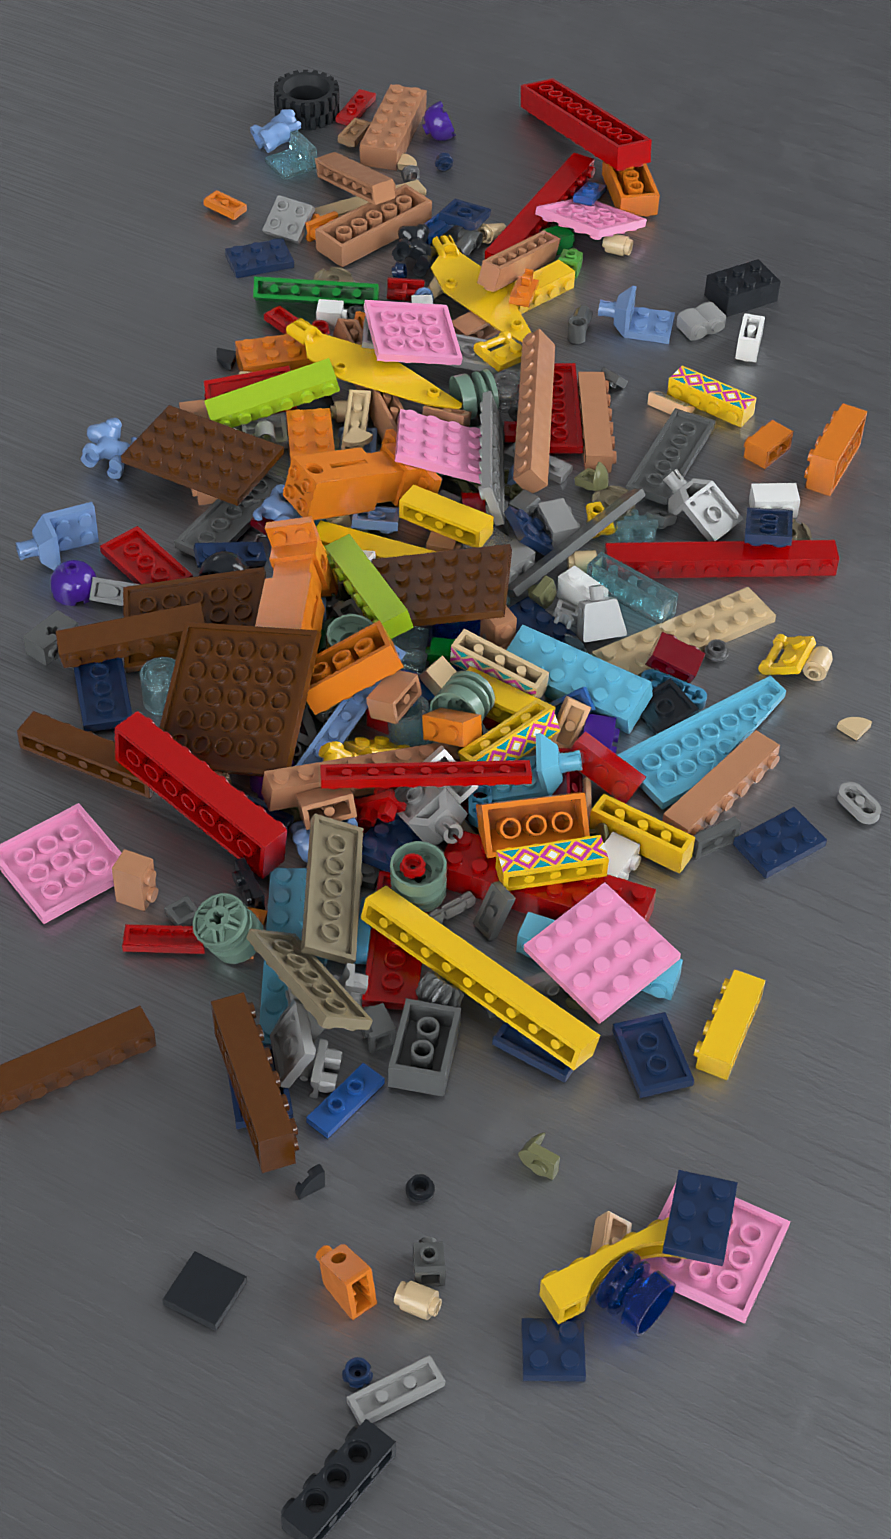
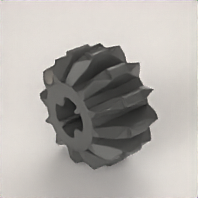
M427 972L421 978L415 990L418 998L423 1002L457 1008L461 1005L464 997L463 991L435 972Z

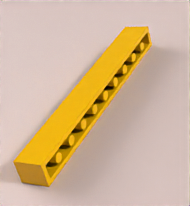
M384 886L365 899L360 917L361 920L572 1070H575L593 1056L600 1037L597 1032L388 886Z

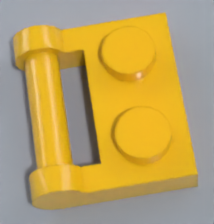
M503 331L497 337L485 342L480 341L473 346L474 352L498 372L521 362L522 346L512 339L509 331ZM500 344L504 345L491 352L488 350Z
M777 634L766 659L762 660L758 666L759 672L763 675L800 674L816 645L814 636L786 637L783 634ZM785 649L779 661L777 663H774L778 655L780 654L781 650Z
M375 736L373 740L357 737L355 741L344 742L345 750L355 752L358 755L408 748L410 746L407 744L396 745L389 742V738L383 736Z

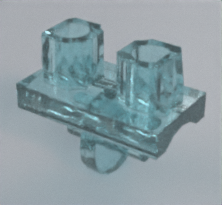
M632 509L631 516H624L623 520L616 522L614 535L619 538L620 543H633L636 536H641L642 542H654L658 528V519H647L646 515H639L638 509Z

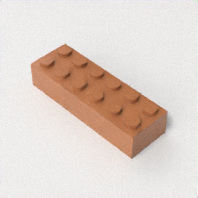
M399 84L390 85L360 143V164L397 171L401 155L406 153L425 114L427 90L417 87H404Z
M407 184L396 188V198L377 205L368 202L315 229L316 250L339 266L344 267L398 239L400 227L417 226L418 224L426 223L432 218V201Z

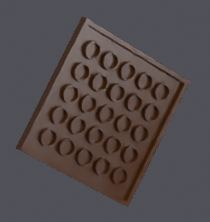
M185 622L159 728L168 732L181 746H186L200 761H205L213 771L264 777V771L291 767L321 633L317 630Z

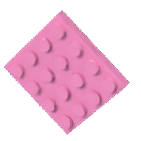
M573 199L537 206L535 215L543 217L544 221L557 222L560 227L573 228L574 232L589 234L590 238L597 240L605 236L612 237L617 233L625 234L626 231H637V229L646 226L647 220L598 201L592 206L575 203Z
M365 300L364 310L377 361L461 365L463 358L447 305Z
M400 409L397 424L395 462L481 484L479 480V474H481L479 462L482 461L479 449H482L479 437H482L480 429L462 426L454 421L440 420L435 416L421 415L413 410Z
M78 803L1 843L0 871L41 922L45 924L113 887L112 867L121 855V851Z
M605 882L524 944V951L598 1024L680 960L681 956L678 950Z
M675 1185L658 1219L664 1220L670 1216ZM735 1197L723 1266L676 1257H653L636 1261L632 1273L745 1324L791 1221Z

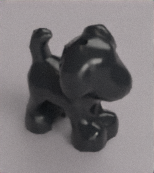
M425 224L400 227L398 230L400 240L392 251V256L397 262H402L408 257L416 260L417 262L412 271L418 277L425 276L428 269L439 256L435 247L429 246L426 243L430 230Z

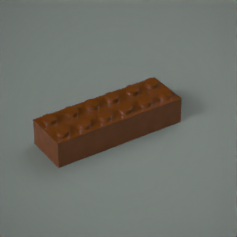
M244 992L211 1001L214 1034L261 1172L265 1173L296 1164L295 1152L299 1151L296 1138L298 1135L297 1125L294 1118L289 1119L287 1112L290 1111L286 1095H281L280 1093L281 1082L277 1070L272 1071L270 1065L273 1064L269 1047L264 1048L262 1042L265 1041L261 1025H256L255 1023L256 1011L253 1002H247Z

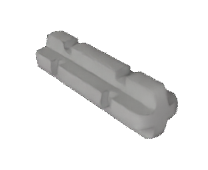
M467 891L460 895L461 898L456 897L439 906V910L435 908L428 912V915L441 924L444 922L443 919L448 920L463 912L464 908L469 909L474 906L476 898L470 891Z

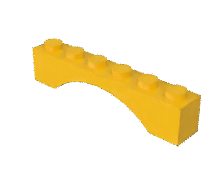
M669 1217L664 1220H654L647 1228L637 1233L630 1232L621 1241L611 1246L606 1244L586 1258H577L568 1267L560 1271L553 1270L547 1273L541 1280L539 1295L557 1324L584 1312L590 1297L597 1287L610 1274L621 1267L638 1260L653 1257L682 1258L662 1253Z

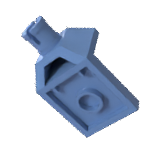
M631 286L619 294L617 301L612 302L600 299L598 316L614 318L613 325L624 338L669 344L675 312L634 307L637 286Z
M89 502L42 514L32 530L33 538L15 543L20 561L38 556L42 564L55 570L61 564L60 552L99 542L93 503Z

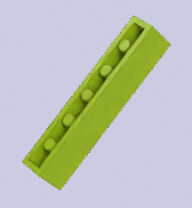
M327 358L207 399L204 402L210 420L233 428L263 417H269L283 410H289L304 403H310L324 396H330L339 392L340 388L330 359Z
M350 534L324 546L331 569L334 568L339 582L344 581L343 584L348 594L351 595L353 593L355 603L359 608L363 607L362 610L367 619L373 620L372 623L380 620L391 639L414 628L406 607Z

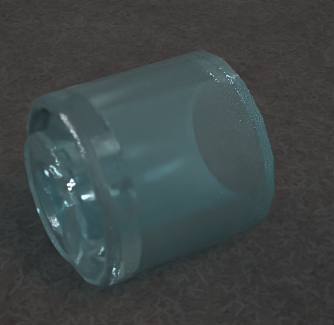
M154 658L141 667L140 683L143 705L148 712L155 715H163L176 661L172 658Z
M420 696L397 724L387 722L391 743L396 745L407 744L410 747L434 742L423 739L422 715L430 712V705L427 699Z

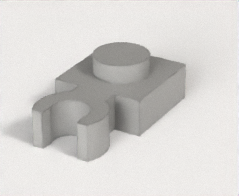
M559 599L553 612V616H555L554 623L562 622L566 624L567 629H570L571 625L575 624L578 618V607Z

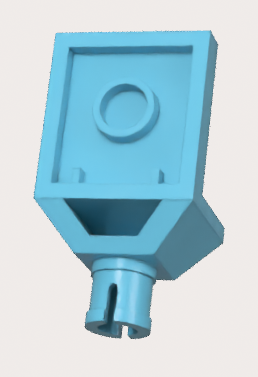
M537 733L536 755L519 759L530 760L532 784L492 786V802L551 796L563 782V773L577 770L582 771L580 751L560 753L557 744L543 734Z

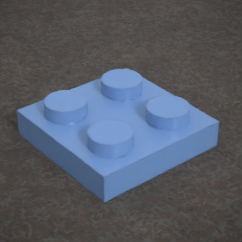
M376 506L374 511L353 514L352 528L363 532L370 530H380L381 533L386 534L393 533V531L398 532L400 521L399 508Z

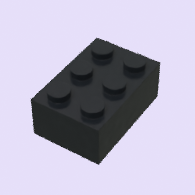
M757 259L708 274L704 295L726 317L777 302L781 281Z

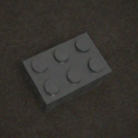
M406 998L388 1067V1087L444 1097L460 1031L461 1008Z

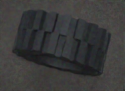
M296 70L293 71V74L288 72L284 74L285 78L280 76L278 81H275V116L280 114L282 109H293L296 121L301 122L300 130H306V128L316 130L318 126L321 129L325 128V124L331 125L333 121H336V116L340 112L339 85L337 80H334V77L331 75L327 77L325 72L318 74L317 70L312 72L303 70L300 73Z

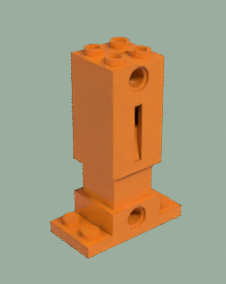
M387 429L380 452L366 453L359 447L293 456L283 488V496L302 517L312 516L313 520L374 511L377 503L389 501L396 507H399V500L412 485L438 494L442 478L436 472L395 462L397 432L394 429Z
M313 517L266 522L265 531L272 546L269 561L274 572L272 578H266L264 581L255 626L317 630L321 633L325 612L321 597L330 596L331 593L337 595L338 586Z

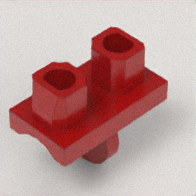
M388 277L387 299L411 301V295H414L419 288L424 287L425 280Z
M375 787L374 794L355 800V807L360 811L358 821L367 828L375 826L377 818L387 823L394 821L396 813L405 811L407 806L405 802H400L396 799L393 789L390 790V788Z

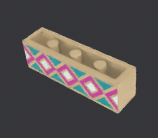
M463 629L451 645L450 663L465 671L471 666L539 699L547 690L548 671L466 629Z

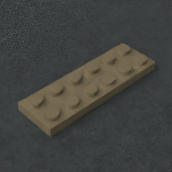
M314 814L310 822L301 952L343 964H354L357 951L363 828L318 814Z
M249 929L246 939L252 944L254 950L264 958L266 964L276 972L278 978L289 987L291 993L301 1001L304 1008L314 1016L321 1027L325 1029H333V1027L345 1028L349 1031L370 1029L373 1020L316 956L301 952L302 941L295 933Z

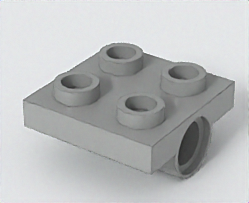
M278 195L263 227V232L267 235L280 239L283 238L286 241L300 245L306 231L305 222L311 220L315 208L312 205Z
M284 413L272 414L269 417H263L241 425L242 432L281 445L284 448H289Z

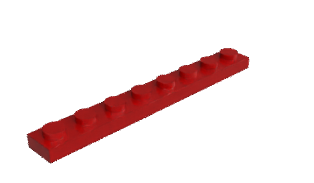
M530 760L320 764L321 789L532 784Z

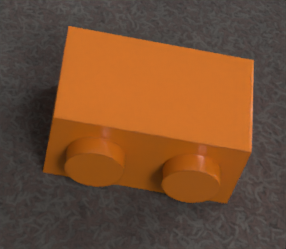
M771 420L765 426L760 427L753 436H749L744 443V458L766 469L791 448L794 431Z
M441 707L422 715L424 740L465 747L482 736L480 714Z

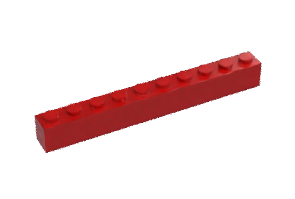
M574 152L485 250V259L542 232L547 227L549 228L552 222L544 221L543 217L535 215L536 207L573 199L574 194L590 178L594 177L596 171L594 167L595 159Z
M792 540L791 546L786 545L785 547H775L771 544L753 546L749 543H744V541L606 543L604 554L606 579L836 576L839 563L835 540Z

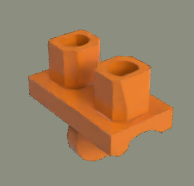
M333 211L323 216L317 213L313 214L311 220L305 222L307 229L306 240L308 242L316 240L315 229L338 218V213Z

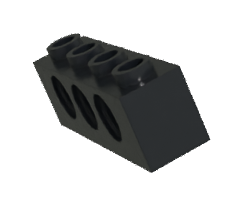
M365 1419L359 1427L355 1425L348 1432L342 1447L339 1450H332L324 1462L325 1466L318 1474L313 1473L308 1477L303 1485V1491L296 1499L292 1497L286 1502L281 1510L282 1529L294 1539H325L396 1456V1441L368 1419ZM355 1455H361L366 1458L359 1463L351 1460ZM334 1479H340L345 1482L339 1487L329 1484ZM314 1503H318L323 1506V1508L317 1512H313L308 1509V1507Z

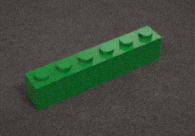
M254 276L253 298L256 301L318 304L319 299L344 301V306L359 305L364 307L365 300L379 301V284Z

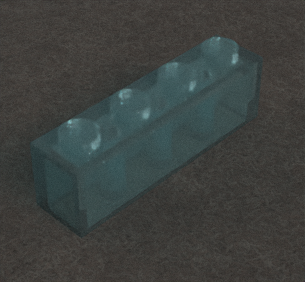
M603 552L599 553L588 563L587 575L609 590L608 597L616 598L618 603L656 624L664 623L676 614L678 593Z

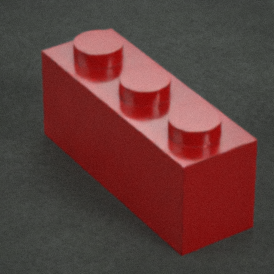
M586 731L569 750V752L580 751L582 759V771L580 772L618 801L625 804L646 779L645 775Z

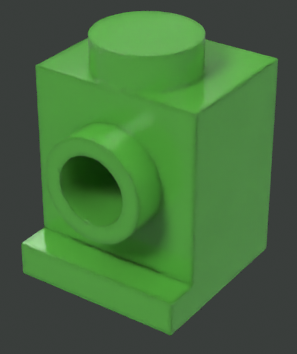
M575 248L563 249L558 260H561L568 266H573L575 279H577L582 267L583 252H579Z

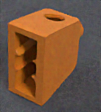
M341 1244L335 1249L325 1245L317 1251L316 1259L320 1264L324 1286L352 1320L377 1304L372 1269L346 1244Z

